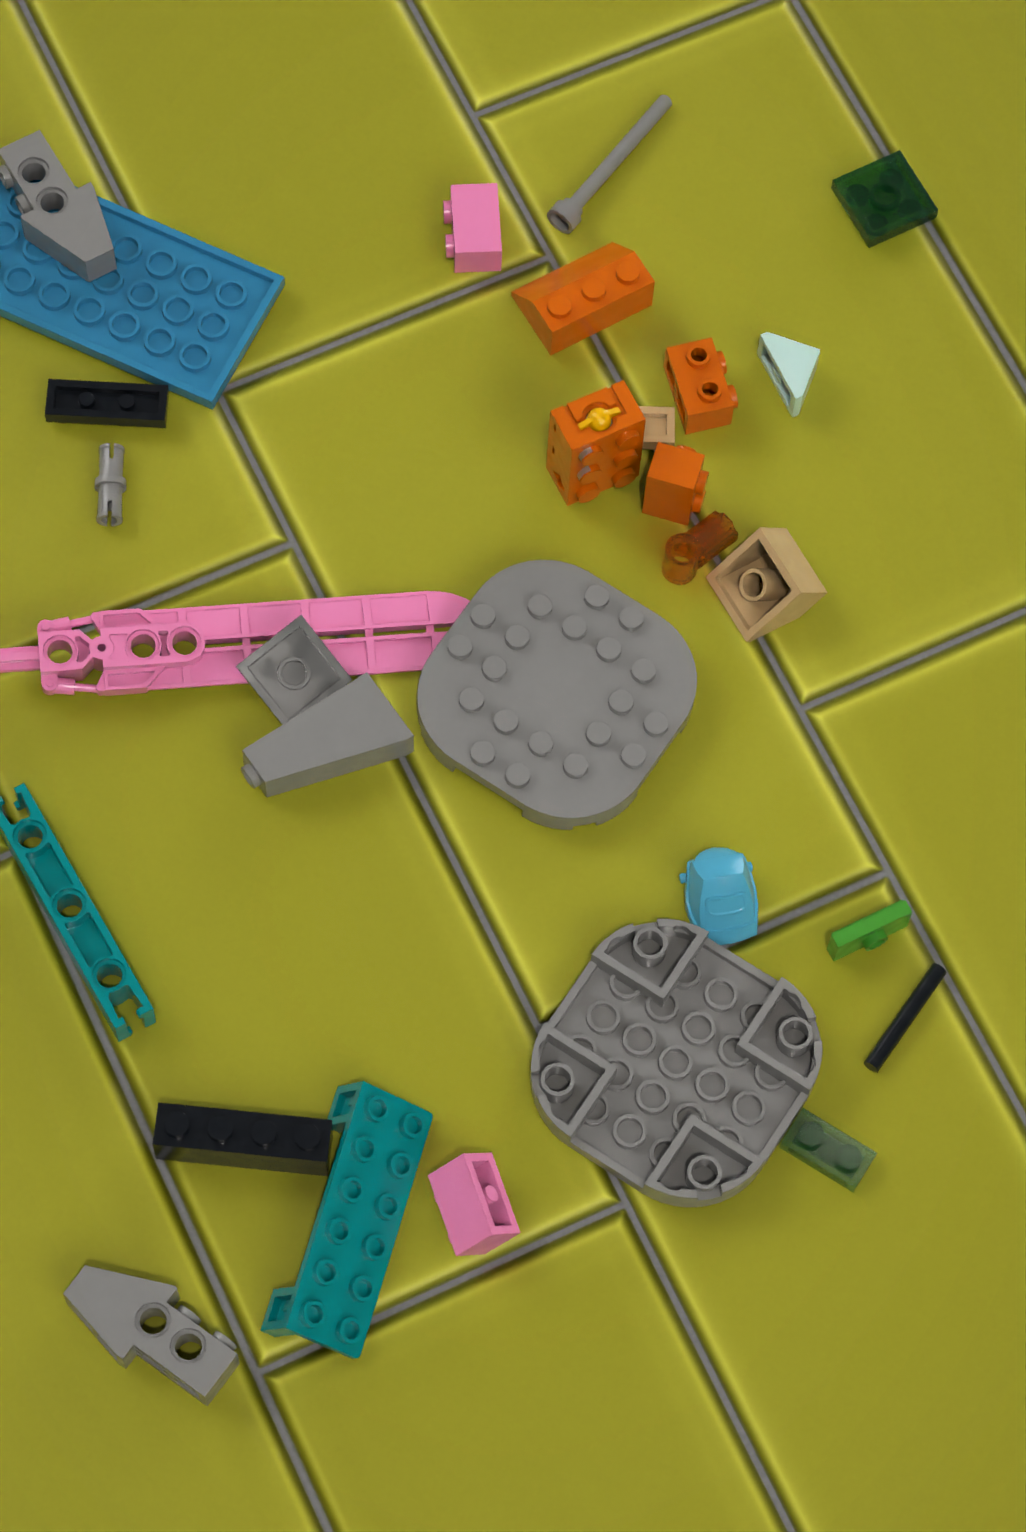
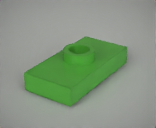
M900 900L831 934L827 951L832 960L836 961L863 947L866 951L873 950L884 944L888 940V935L908 926L912 910L906 900Z

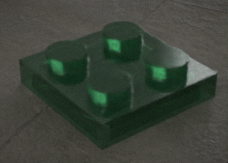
M900 150L832 181L831 188L869 248L937 217L938 208Z

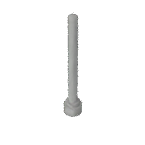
M667 95L659 96L571 198L558 200L547 212L549 222L557 230L570 234L581 222L584 205L672 106V100Z

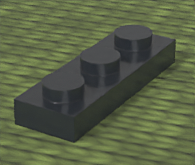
M48 379L45 406L46 422L166 428L169 387L168 385Z

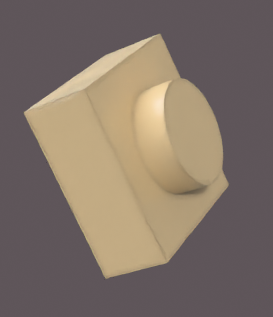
M639 406L646 419L642 449L655 450L658 442L674 446L675 407Z

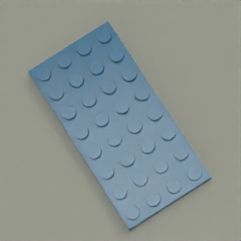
M0 180V316L153 384L168 385L169 391L213 410L284 288L285 277L97 196L114 248L117 269L88 282L25 239L20 218L21 213L14 199L17 195L12 187L6 189ZM32 180L29 183H38L42 180ZM52 209V210H49L48 212H49V213H55V212H58V211H60V210H59V209Z

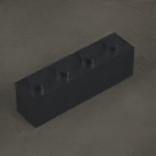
M158 1102L152 1145L155 1158L160 1160L328 1176L333 1141L332 1120Z

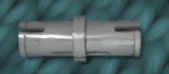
M110 443L99 446V476L95 478V491L98 492L96 521L103 526H107L108 511L112 512L111 526H118L123 521L122 493L126 491V479L123 477L125 448L117 443H114L113 458H110Z

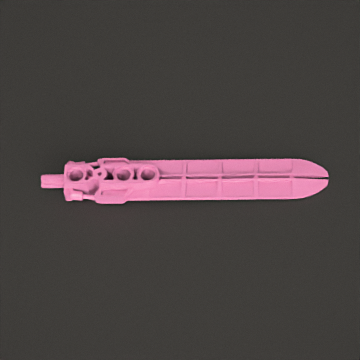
M418 591L142 610L140 608L93 612L91 616L69 620L68 616L54 620L44 619L37 626L38 646L0 648V673L40 670L42 691L47 695H74L75 691L97 693L99 696L147 693L150 690L248 684L235 666L263 645H251L250 641L270 640L300 615L303 616L318 637L350 634L365 635V637L322 640L349 676H360L366 672L369 675L422 671L427 659L448 632H434V628L451 627L470 600L447 592ZM93 624L100 636L92 640L80 629L72 630L71 628ZM425 629L424 633L373 636V633ZM180 641H189L196 649L191 654L183 655L176 652L173 647ZM242 642V645L205 648V645ZM139 644H148L154 649V652L149 657L142 658L136 656L132 650ZM59 649L66 650L72 655L67 662L61 664L51 661L49 656L52 652ZM93 669L103 671L97 685L76 683V681H83Z

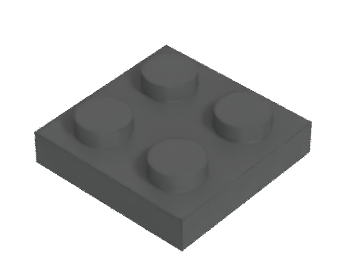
M302 615L235 666L281 725L352 681V678Z

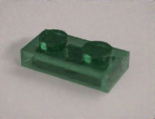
M804 1108L797 1116L779 1147L853 1193L877 1155V1152Z

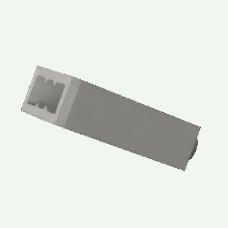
M366 672L242 750L244 766L241 767V772L253 789L259 786L266 797H271L407 756L414 751V735Z

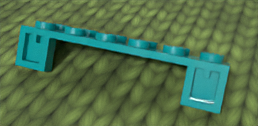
M365 1081L337 1087L327 1119L332 1120L334 1131L338 1133L343 1132L301 1268L295 1286L273 1289L260 1330L274 1337L298 1335L351 1359L359 1358L433 1119L432 1113Z

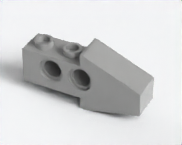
M40 130L0 148V180L6 189L12 187L17 195L14 199L21 213L20 218L25 239L88 282L117 269L112 241L91 182L76 189ZM32 180H42L38 183H29ZM52 209H59V210H60V211L55 212V213H49V212H48L49 210H52Z
M85 1265L63 1293L67 1305L119 1365L126 1369L137 1355L206 1406L210 1404L240 1364L238 1354L234 1352L237 1346L233 1341L219 1331H215L213 1335L199 1326L201 1319L185 1306L180 1305L178 1309L174 1308L180 1300L178 1288L174 1285ZM158 1316L166 1321L165 1328L157 1334H149L142 1329L144 1322L150 1317ZM187 1342H195L202 1347L200 1354L192 1360H184L177 1355L179 1348Z

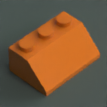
M611 242L512 291L511 296L549 354L553 355L651 306L655 281L635 251Z

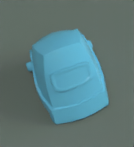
M712 847L700 852L695 859L689 860L686 873L679 874L680 883H685V910L689 922L709 931L708 938L719 945L740 942L757 935L758 899L755 882L751 873L753 865L751 862H747L743 853L724 847Z

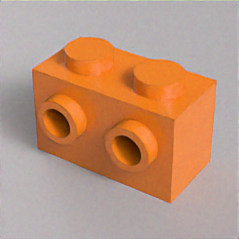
M712 337L666 347L663 367L685 435L730 425L733 410L738 408L737 393L733 384L727 385L724 376L727 373L726 360L721 350L716 351Z
M658 442L646 478L642 513L688 526L692 512L700 514L706 494L705 487L709 472L703 470L705 455L697 453L688 446L678 445L675 447Z

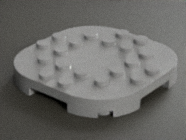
M532 560L512 565L492 576L482 585L433 650L422 669L417 689V715L424 742L435 758L453 772L457 768L522 809V817L531 822L554 829L573 830V826L595 823L597 826L609 821L623 812L637 797L641 785L679 732L682 733L687 725L696 695L697 672L693 655L686 641L676 628L664 618L578 566L555 560Z
M657 919L656 922L636 926L632 923L622 927L602 941L591 954V960L548 1023L545 1022L538 1033L531 1059V1092L534 1104L545 1125L568 1147L651 1199L678 1207L709 1206L725 1201L741 1192L763 1169L813 1090L821 1066L823 1045L815 1021L816 1015L802 993L783 977L777 981L709 939V931L697 925L675 919Z

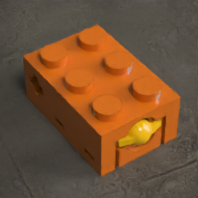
M624 380L612 384L610 388L605 387L567 403L565 407L562 405L550 411L546 468L567 506L578 501L580 503L589 502L596 498L600 492L613 486L616 488L624 487L639 476L646 419Z

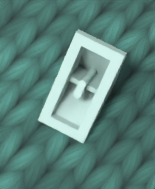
M765 332L760 334L757 355L791 417H795L800 413L814 377L821 349Z

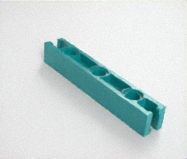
M23 783L14 788L17 799L14 805L18 811L25 808L29 817L21 819L14 825L10 824L4 816L2 805L5 802L2 796H0V834L116 1039L120 1042L131 1036L133 1032L126 1025L123 1017L118 1019L113 1007L122 1004L127 999H132L138 1007L136 1014L139 1019L142 1018L145 1027L156 1023L154 1008L28 788ZM37 837L42 839L41 843L34 848L22 846L23 842L28 838ZM72 905L81 908L80 913L70 918L61 915L62 910ZM117 975L121 977L120 983L115 987L106 988L100 985L102 979L106 976Z

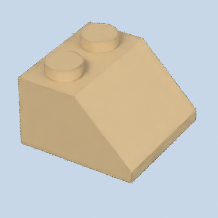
M760 527L706 576V579L746 642H751L801 617L828 593L787 528Z

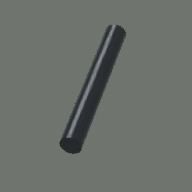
M936 963L930 966L864 1061V1065L869 1070L875 1073L879 1072L947 972L942 966Z

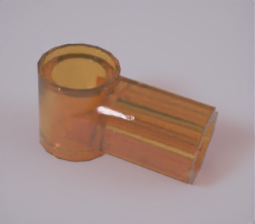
M714 511L686 533L671 536L666 543L661 566L664 577L677 585L691 582L696 577L698 569L737 541L738 532L735 530L733 522L724 513ZM681 556L689 561H678L674 557Z

